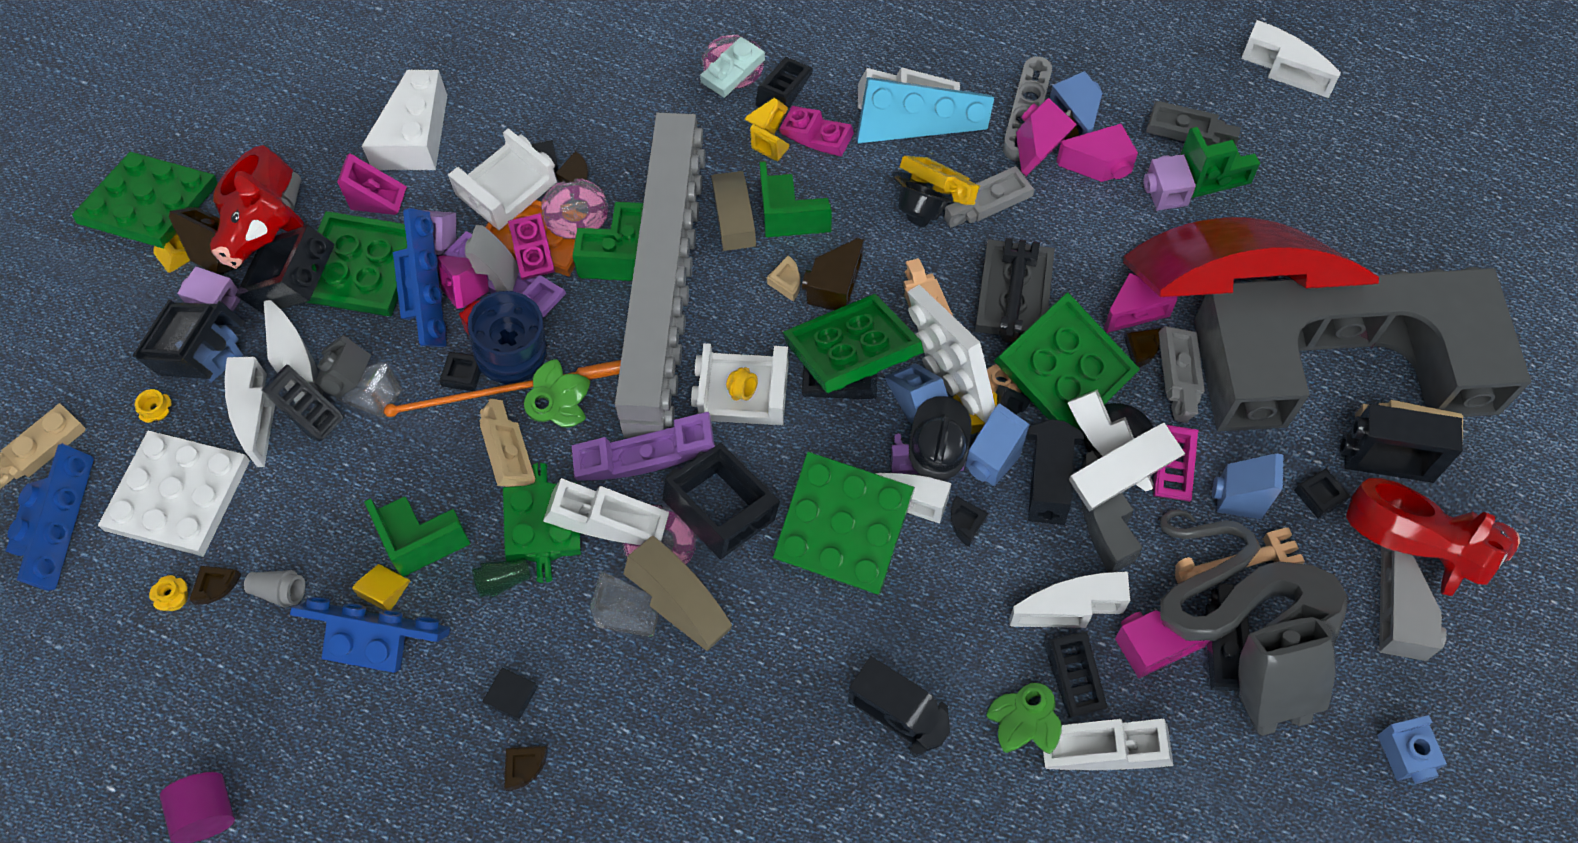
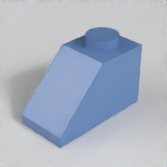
M1084 71L1052 85L1050 99L1062 111L1071 110L1079 135L1093 131L1102 97L1101 88L1098 83L1092 81Z
M916 363L885 376L889 388L911 424H913L918 407L926 400L936 396L948 397L943 378Z
M999 403L969 449L966 467L969 468L970 473L976 479L982 482L987 481L995 487L1020 458L1029 424Z
M1275 453L1227 464L1221 476H1216L1213 482L1212 498L1217 499V513L1262 519L1283 489V454Z

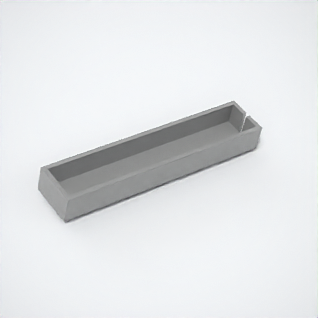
M656 113L615 407L624 438H632L674 426L675 408L671 406L672 396H677L678 375H675V365H681L682 345L678 343L679 335L685 334L686 317L682 315L683 306H688L689 286L686 285V277L692 276L693 261L692 257H689L690 249H695L696 230L692 228L693 222H698L699 202H696V196L702 194V175H699V171L705 168L706 159L705 149H700L703 146V128H697L696 114Z

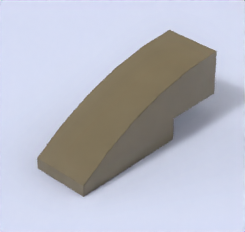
M737 171L711 175L723 251L756 247L755 227L744 172Z
M652 535L628 555L624 575L652 596L650 607L706 651L710 650L731 630V622L708 589L689 567L656 537Z

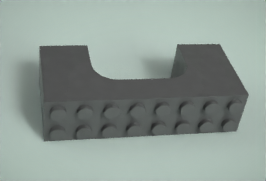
M1468 267L1463 270L1444 271L1442 269H1433L1420 273L1398 271L1392 274L1377 275L1379 277V284L1304 288L1291 278L1282 281L1258 279L1248 283H1234L1233 293L1207 294L1194 319V325L1217 432L1287 428L1310 396L1299 351L1357 347H1385L1403 355L1414 367L1426 407L1460 413L1463 417L1500 415L1532 381L1496 269Z

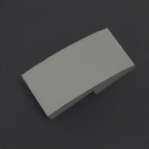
M476 225L472 237L467 240L465 245L466 258L469 259L476 274L488 275L496 292L513 291L519 273L516 260L493 233L482 225Z

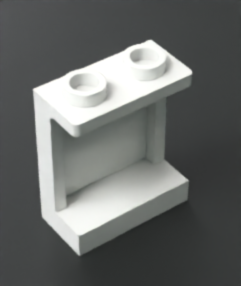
M510 129L503 132L505 145L468 175L459 167L448 174L455 195L497 230L503 228L509 220L514 219L557 183L553 170L555 165L552 159L546 153L536 151L526 137L521 134L517 136Z
M704 343L702 355H696L695 376H700L699 386L692 387L691 406L697 407L698 414L709 412L711 421L783 425L789 366L788 347L774 346L773 356L713 353L711 344ZM740 367L749 368L750 372L756 374L758 378L756 391L747 401L742 399L738 401L733 400L726 388L728 376Z

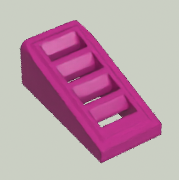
M1166 425L1176 441L1184 444V449L1182 450L1185 455L1182 456L1183 462L1173 461L1165 467L1183 470V476L1165 473V467L1154 473L1153 496L1190 502L1192 501L1198 430ZM1164 481L1182 483V490L1164 488Z

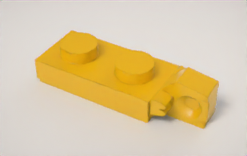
M902 157L900 168L911 173V179L922 183L933 184L932 189L937 192L952 194L954 202L975 205L980 185L969 181V177L928 157Z

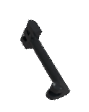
M1013 238L1005 239L1002 262L1012 263L1005 317H1001L999 335L1005 342H1014L1021 334L1023 320H1019L1025 269L1026 266L1036 267L1040 242L1033 241L1030 252H1025L1026 240L1019 239L1018 250H1011Z

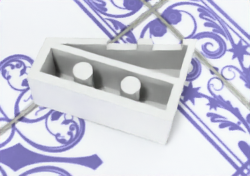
M439 70L406 71L362 144L364 153L371 166L378 170H436L447 101V92Z

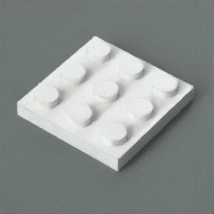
M919 284L907 291L911 303L908 311L918 328V332L915 335L922 341L925 357L922 358L923 364L927 370L943 378L948 393L952 396L954 394L958 395L970 415L976 414L986 423L996 406L981 343Z
M147 431L98 526L106 532L204 557L250 460L245 454Z

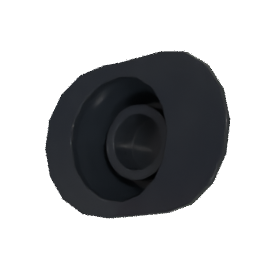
M893 172L891 175L900 185L899 209L906 213L907 219L913 224L926 227L930 221H935L939 218L947 202L953 203V200L933 190V186L929 183L915 181L911 179V175L902 172Z
M936 396L926 400L918 407L913 420L909 442V459L913 468L921 476L944 481L954 477L963 468L967 459L972 427L971 417L967 409L959 401L947 396Z

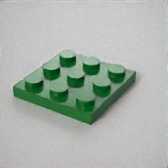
M129 152L72 213L76 224L164 249L166 243L170 242L176 235V231L169 219V212L189 207L198 208L215 189L218 182L214 174Z
M325 211L317 232L333 242L335 246L310 301L306 303L391 317L398 301L393 252L407 249L405 224ZM312 265L313 271L316 272V266Z
M1068 292L994 360L1048 420L1065 421L1077 429L1081 427L1068 405L1070 400L1098 389L1105 405L1140 370Z
M876 294L783 331L786 344L826 393L840 390L848 384L868 376H873L881 370L906 362L910 358L924 353L922 341Z
M807 452L773 558L880 595L915 487Z

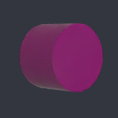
M204 772L187 776L171 783L160 792L159 797L172 843H194L208 839L225 831L235 821L224 777L221 773Z

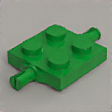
M538 463L532 465L535 476L533 484L503 487L506 561L526 559L536 562V581L539 583H544L543 569H545L546 583L552 581L551 561L562 556L581 555L580 533L543 521L553 489L557 485L548 483V466L545 463H540V476Z

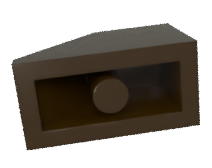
M197 207L169 212V219L191 262L219 275L235 269L222 264L211 252L210 242L218 231L220 218Z
M856 238L815 258L812 271H805L802 282V290L807 291L808 305L830 310H837L849 305L863 260L864 239Z

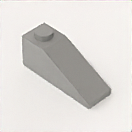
M1382 546L1379 652L1427 661L1442 650L1446 643L1447 633L1446 628L1442 627V612L1414 556Z

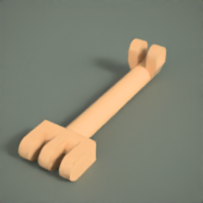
M1286 527L1266 533L1263 537L1266 546L1260 548L1247 567L1271 560L1273 562L1280 561L1298 564L1305 563L1302 554L1287 557L1286 554L1295 552L1299 548L1296 541L1280 543V541L1292 536L1290 529ZM1236 555L1195 566L1191 557L1182 559L1176 564V581L1179 584L1218 566Z

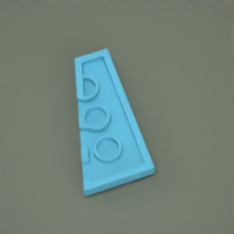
M867 77L856 142L858 144L987 130L994 97L988 94Z

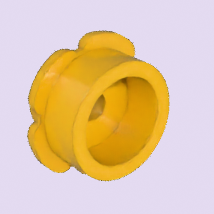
M740 367L730 373L727 378L726 388L733 400L738 401L742 399L747 401L756 391L758 378L756 374L750 372L749 368Z
M145 390L135 400L136 412L143 422L160 421L169 414L168 407L171 406V399L167 394L162 395L158 390Z
M173 575L160 578L151 587L149 592L150 600L154 601L153 606L161 611H175L183 607L188 599L187 583L182 578L176 579ZM167 590H171L168 595H165Z

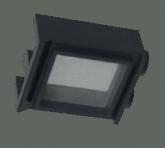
M168 300L132 356L159 376L210 379L213 373L193 358L197 349L202 343L212 351L224 350L226 341L211 328L212 325L215 323L216 325L242 327L245 321L221 301H218L217 304L174 303L172 300Z

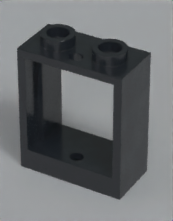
M309 225L276 235L271 243L257 249L235 296L262 314H265L264 301L271 300L280 309L310 301L335 244ZM312 265L316 266V272L313 271Z
M1369 404L1362 415L1354 419L1351 430L1348 433H1344L1341 438L1340 454L1345 455V469L1434 483L1463 451L1462 418Z
M719 443L707 452H699L694 460L685 467H677L672 470L665 478L662 498L720 560L774 522L780 500L722 443ZM716 473L749 505L720 527L686 494Z

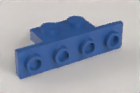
M404 209L407 249L393 252L401 319L406 320L416 319L419 344L421 346L446 347V325L443 320L442 292L439 287L438 259L435 254L434 227L430 212L423 210Z
M63 443L59 444L48 478L26 484L18 498L19 510L16 519L9 527L7 534L9 541L6 552L17 556L24 555L17 581L46 591L56 589L94 461L92 456Z
M309 597L306 602L291 607L290 611L292 616L326 622L322 651L323 660L392 673L401 670L405 636L438 642L450 633V627L439 625V620L435 618L417 617L416 620L402 618L403 614L401 612L383 610L379 614L367 612L364 605L344 604L343 607L330 605L329 599L321 597Z

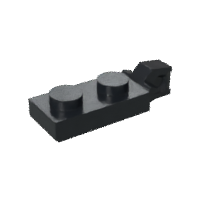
M1219 583L1211 590L1212 604L1206 605V614L1204 616L1218 609L1234 589L1233 584ZM1248 616L1233 632L1216 641H1209L1207 643L1211 690L1240 692L1239 659L1250 634Z

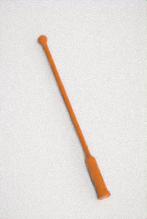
M621 360L580 367L576 372L567 374H579L589 380L618 375ZM533 380L398 406L390 403L384 407L383 412L387 417H394L399 412L533 387Z

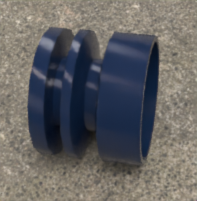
M498 291L483 297L473 306L468 317V332L474 359L480 372L490 380L503 384L519 383L532 378L535 372L544 364L547 357L543 315L537 303L521 293Z

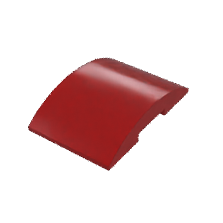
M1246 217L1206 219L1170 229L1138 245L1127 253L1123 259V263L1159 297L1233 293V284L1236 278L1286 275L1304 288L1379 284V277L1312 236L1278 222Z

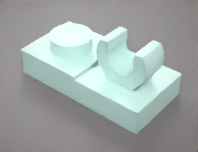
M740 37L714 63L712 62L700 75V81L725 98L765 61V51Z

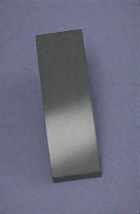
M1093 451L1086 454L1081 469L1098 460ZM1119 493L1090 512L1082 501L1083 514L1089 535L1108 573L1117 572L1134 563L1142 550V546L1127 526L1134 510L1123 494Z

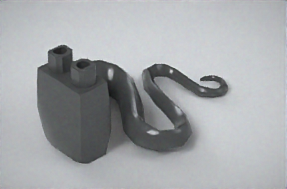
M1184 510L1168 511L1159 519L1162 532L1171 537L1192 539L1230 534L1244 540L1246 546L1236 556L1175 585L1160 599L1163 625L1186 641H1216L1233 632L1253 609L1270 597L1282 596L1294 600L1295 602L1290 608L1272 619L1262 629L1248 635L1239 659L1240 699L1250 717V722L1262 736L1274 733L1278 723L1287 720L1298 726L1312 723L1314 713L1328 710L1335 680V643L1346 615L1349 600L1337 577L1313 565L1274 562L1260 566L1238 583L1217 610L1207 616L1193 617L1183 612L1181 605L1187 599L1245 569L1261 547L1256 535L1239 522L1224 520L1187 529L1176 528L1168 523L1172 517L1185 516L1193 523H1195V518Z

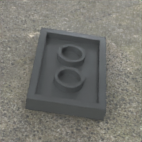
M987 239L975 332L999 335L1001 317H1005L1012 263L1002 262L1005 241ZM1013 243L1011 250H1018L1019 243ZM1026 244L1025 252H1030L1031 245ZM1039 246L1036 267L1026 266L1019 320H1023L1020 336L1049 308L1055 248Z

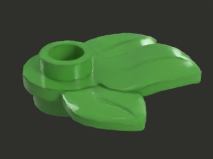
M557 359L544 363L533 376L534 389L529 391L525 397L524 409L526 414L534 421L547 422L551 420L564 428L582 423L586 420V417L577 404L587 395L590 380L579 374L563 375L561 364ZM540 398H544L549 402V405L545 409H539L536 407L535 402Z
M1030 683L1022 687L1018 693L1004 694L998 697L990 705L986 716L988 719L1000 723L998 738L1001 748L1005 753L1020 748L1030 740H1033L1047 754H1051L1057 747L1062 733V724L1053 712L1056 702L1049 687L1041 683ZM1041 697L1039 704L1035 706L1028 704L1031 698Z

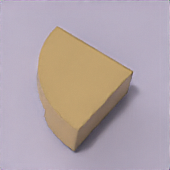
M787 256L767 277V284L792 301L798 296L801 279L796 262L790 256Z

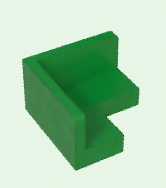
M1198 127L1190 128L1181 155L1184 154L1196 185L1191 198L1251 184L1260 165L1255 153L1240 156L1233 140L1207 146Z
M766 161L759 162L766 238L831 232L832 210L828 198L795 200L793 174L767 176Z
M615 202L611 229L577 228L572 256L579 278L633 280L643 203Z
M406 496L379 509L371 498L364 501L390 561L403 577L471 544L454 509L420 525Z

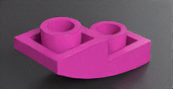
M796 106L791 107L779 128L781 134L802 145L841 157L854 134L852 124L823 120L820 110Z
M541 213L509 220L508 224L521 279L524 280L554 273V265Z

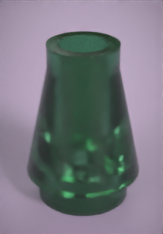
M525 558L480 563V567L472 569L479 598L489 596L492 599L517 584L531 579Z

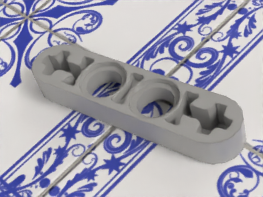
M1032 57L1024 64L1003 144V153L1010 160L1020 161L1018 147L1014 145L1017 140L1016 132L1022 124L1016 118L1022 116L1034 103L1039 107L1045 101L1052 73V65L1046 58ZM1034 71H1040L1038 81L1032 80ZM1033 92L1039 98L1037 100H1027L1023 97V94Z

